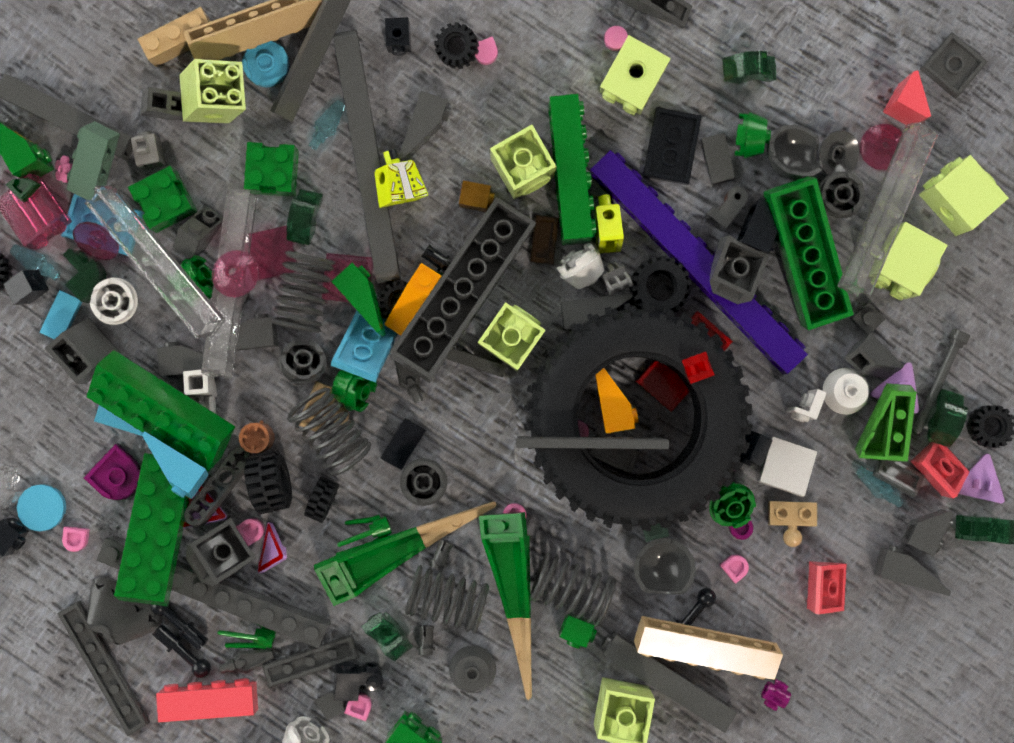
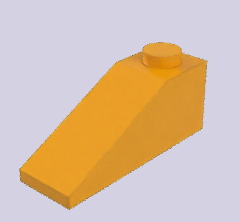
M421 263L406 285L384 325L401 336L442 276Z
M603 368L595 375L605 433L635 429L634 423L639 422L636 408L632 409L630 402L605 368Z

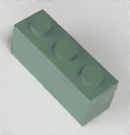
M95 121L81 127L77 135L79 139L78 145L72 155L74 160L72 169L67 175L68 185L66 190L90 202L104 195L120 136L119 133Z

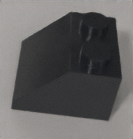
M759 198L751 205L737 241L755 250L769 254L770 251H774L778 243V238H775L778 230L765 199Z

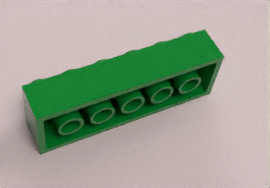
M578 94L550 96L548 113L553 161L556 165L555 183L562 246L590 243L596 233L595 219H591L590 215L592 210H594L593 195H588V190H590L592 185L591 173L586 172L589 152L588 148L583 146L585 139H587L586 125H581L584 115V103L579 101Z
M807 176L763 191L765 201L778 230L776 238H778L777 244L800 325L809 331L853 316L852 306L817 178Z
M115 350L96 365L86 396L143 433L147 432L199 464L207 472L222 458L236 427Z
M144 453L114 596L120 601L168 606L185 523L184 513L188 507L189 497L185 495L182 498L171 491L173 487L167 480L154 455Z

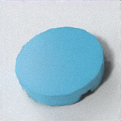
M269 41L258 45L254 49L246 50L247 52L242 59L243 71L251 82L257 86L267 88L276 86L285 79L290 63L289 57L281 45Z
M46 484L31 486L19 497L17 504L18 517L22 524L30 530L39 532L51 530L61 523L66 513L65 498L58 489Z

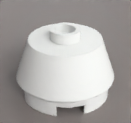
M591 243L584 244L583 247L585 249L577 252L572 250L560 261L562 267H557V270L560 272V278L576 289L593 285L604 272L599 249H595Z
M108 278L99 282L93 288L90 300V307L94 315L100 321L110 325H118L128 321L134 315L138 304L135 289L129 282L121 278Z
M837 369L830 373L824 381L823 391L827 392L824 400L828 407L836 413L844 415L856 413L868 401V382L855 369Z
M301 716L287 725L282 743H329L330 738L323 726L318 728L310 722L311 718Z

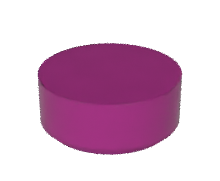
M750 520L739 528L729 526V532L736 539H747L753 533V523Z

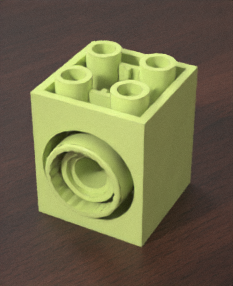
M628 35L600 86L602 98L611 104H614L615 101L622 104V109L633 116L635 113L641 115L671 58ZM637 69L642 73V76L633 78L629 72Z
M194 59L179 75L184 122L230 123L246 110L242 62Z
M533 125L490 148L491 161L514 200L522 195H528L538 190L555 176L556 165Z
M971 155L964 159L958 157L953 162H949L940 170V174L932 177L923 185L925 189L919 194L955 236L976 228L1009 199L996 184L993 177Z
M904 222L890 229L864 277L870 280L869 284L878 289H887L890 291V295L898 300L920 296L925 286L937 272L941 262L940 259L948 245L915 226Z
M505 302L478 341V344L518 372L543 336L545 329L540 326L541 322L517 305L512 307Z
M602 677L594 718L597 739L606 740L610 743H647L655 702L649 686Z

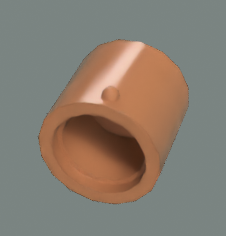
M262 420L259 423L245 425L239 434L241 447L249 453L258 454L265 452L272 447L275 440L273 429L268 424L263 423Z

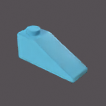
M144 432L142 437L173 487L171 491L182 498L186 495L192 499L208 477L207 470L152 435Z

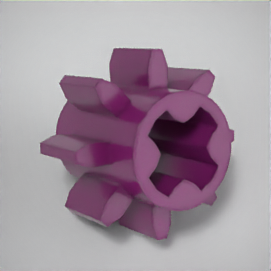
M775 679L774 684L770 681L765 684L761 698L765 699L764 704L767 707L777 711L778 706L783 709L787 706L791 692L787 691L788 686L786 683Z

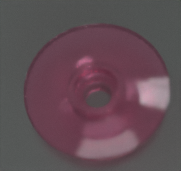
M878 124L869 128L860 141V153L863 160L870 167L877 170H890L898 166L903 161L907 152V142L903 133L895 126L889 124ZM884 141L889 143V149L883 147Z
M81 222L74 228V241L87 255L99 260H111L118 254V241L105 227L93 222Z
M240 250L229 251L223 254L215 262L212 270V281L215 288L228 297L246 295L255 287L259 278V267L256 260L247 252ZM236 268V272L233 275H229L230 270Z

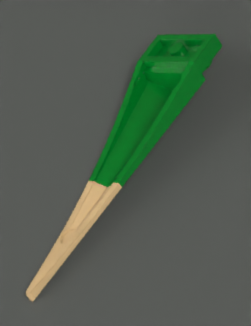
M490 502L337 552L336 556L315 564L314 570L333 606L355 598L425 548L495 508L497 504L496 502Z
M525 512L480 515L481 540L501 597L519 664L527 700L532 697L530 535H527Z

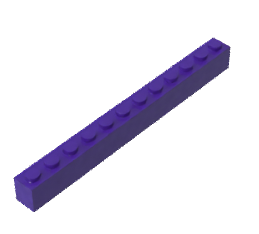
M610 150L590 169L591 177L609 195H612L616 203L669 258L676 259V263L683 265V270L688 271V277L782 375L792 371L808 355L804 351L806 348L804 344L797 338L793 339L788 334L789 329L782 322L779 321L777 323L771 317L773 315L772 311L764 304L761 306L755 300L756 295H754L752 301L736 304L714 294L710 285V273L715 254L712 255L706 249L707 244L700 237L695 238L689 232L691 228L684 220L679 221L673 215L675 211L667 203L662 204L657 198L659 196L658 193L651 186L646 187L641 182L642 177L634 169L630 170L625 165V159L618 152L614 154Z

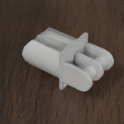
M616 262V269L611 264L606 265L608 273L603 272L600 276L609 295L633 286L625 267H621Z

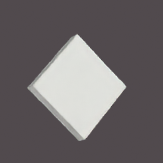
M771 437L770 439L773 441L763 462L758 482L804 497L817 451Z

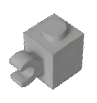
M141 132L137 134L138 136L131 138L137 167L146 170L166 166L161 140L154 133L152 134V132Z

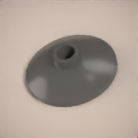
M840 130L830 133L823 140L819 150V161H822L823 172L829 175L838 171L849 173L853 171L859 158V145L856 138L847 131Z

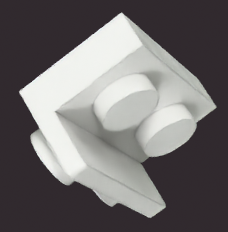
M819 389L808 390V393H804L800 400L799 406L802 409L787 407L786 412L791 414L790 418L804 423L809 422V420H817L827 392Z

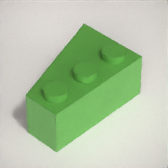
M886 383L854 449L859 458L908 462L917 393L911 385Z

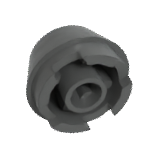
M844 171L831 173L823 179L819 186L825 211L832 217H851L864 204L865 190L863 183L852 173Z
M293 340L285 346L279 356L281 372L289 381L296 385H308L316 381L323 375L327 365L326 356L322 348L312 340Z
M420 458L413 460L401 473V491L413 504L420 506L434 504L442 498L447 489L445 470L432 459Z
M466 646L453 655L449 665V674L454 685L460 690L467 693H478L487 689L492 684L496 675V663L493 656L486 649L479 646Z

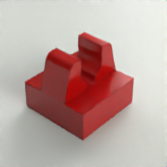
M706 352L681 360L690 384L715 375Z

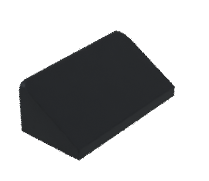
M405 418L380 458L402 470L426 430Z

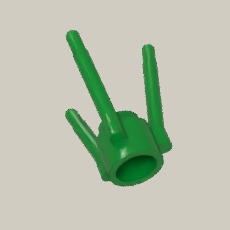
M379 514L373 517L345 521V525L373 523L369 525L370 530L338 542L337 546L341 547L370 535L373 538L378 537L374 539L377 540L392 534L387 517L381 518Z
M261 626V629L256 628L255 635L221 630L217 634L253 640L255 642L226 643V648L266 649L267 647L272 648L276 631Z

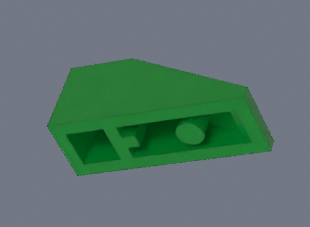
M352 262L331 282L371 327L383 337L386 331L374 285L368 279L371 274L362 265L357 267Z

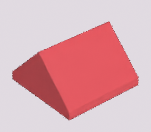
M918 70L913 71L898 84L883 111L910 128L918 126L931 117Z
M938 437L910 461L921 474L925 475L924 477L941 496L953 499L958 496L969 474V470Z
M809 561L807 609L819 615L844 611L845 563Z

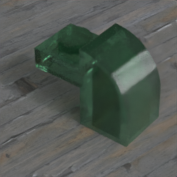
M748 51L722 58L724 82L741 84L751 80L765 82L776 80L775 57L767 56V51Z
M300 189L297 197H293L287 220L286 240L310 245L316 230V216L323 201V194Z
M69 248L62 255L79 272L65 285L81 302L89 304L93 288L99 282L106 279L105 268L100 261L90 260L82 250L76 251Z
M941 388L937 397V411L928 422V441L949 448L956 441L964 427L968 408L964 407L963 395Z
M956 515L955 538L969 541L1014 544V520L990 516Z
M379 612L372 615L361 626L365 634L376 640L384 655L393 661L399 659L413 647L404 631L387 612Z

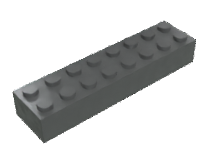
M496 197L389 352L390 358L430 383L534 231L536 222Z

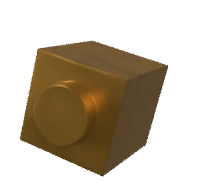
M463 180L459 207L486 212L488 206H491L494 201L495 193L491 192L490 185Z

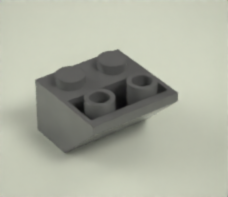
M90 318L65 330L45 347L48 353L76 384H87L93 378L96 365L113 350L121 353Z

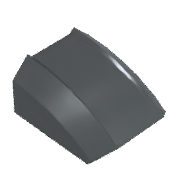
M729 235L720 238L710 273L712 292L736 304L752 301L769 255L755 250Z
M231 518L187 545L186 560L201 583L215 586L257 558L245 543Z

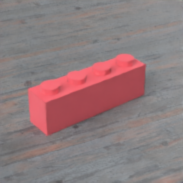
M248 678L237 679L235 683L217 680L211 682V685H202V682H192L187 684L186 687H178V684L164 685V688L156 693L158 722L254 715L258 710L256 681L249 682Z

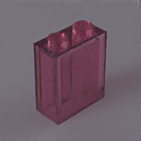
M29 173L24 178L32 179L41 186L26 202L20 201L9 189L0 197V212L23 246L37 250L44 248L55 235L63 233L67 228L66 226L72 221L44 180L39 176Z

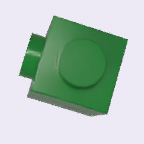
M570 613L565 615L559 631V637L567 640L566 644L571 647L580 649V646L587 648L588 642L593 643L597 630L594 629L595 624L593 621L588 623L586 618L581 617L577 619L575 614Z

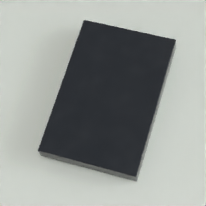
M659 107L655 108L642 177L689 185L701 115Z

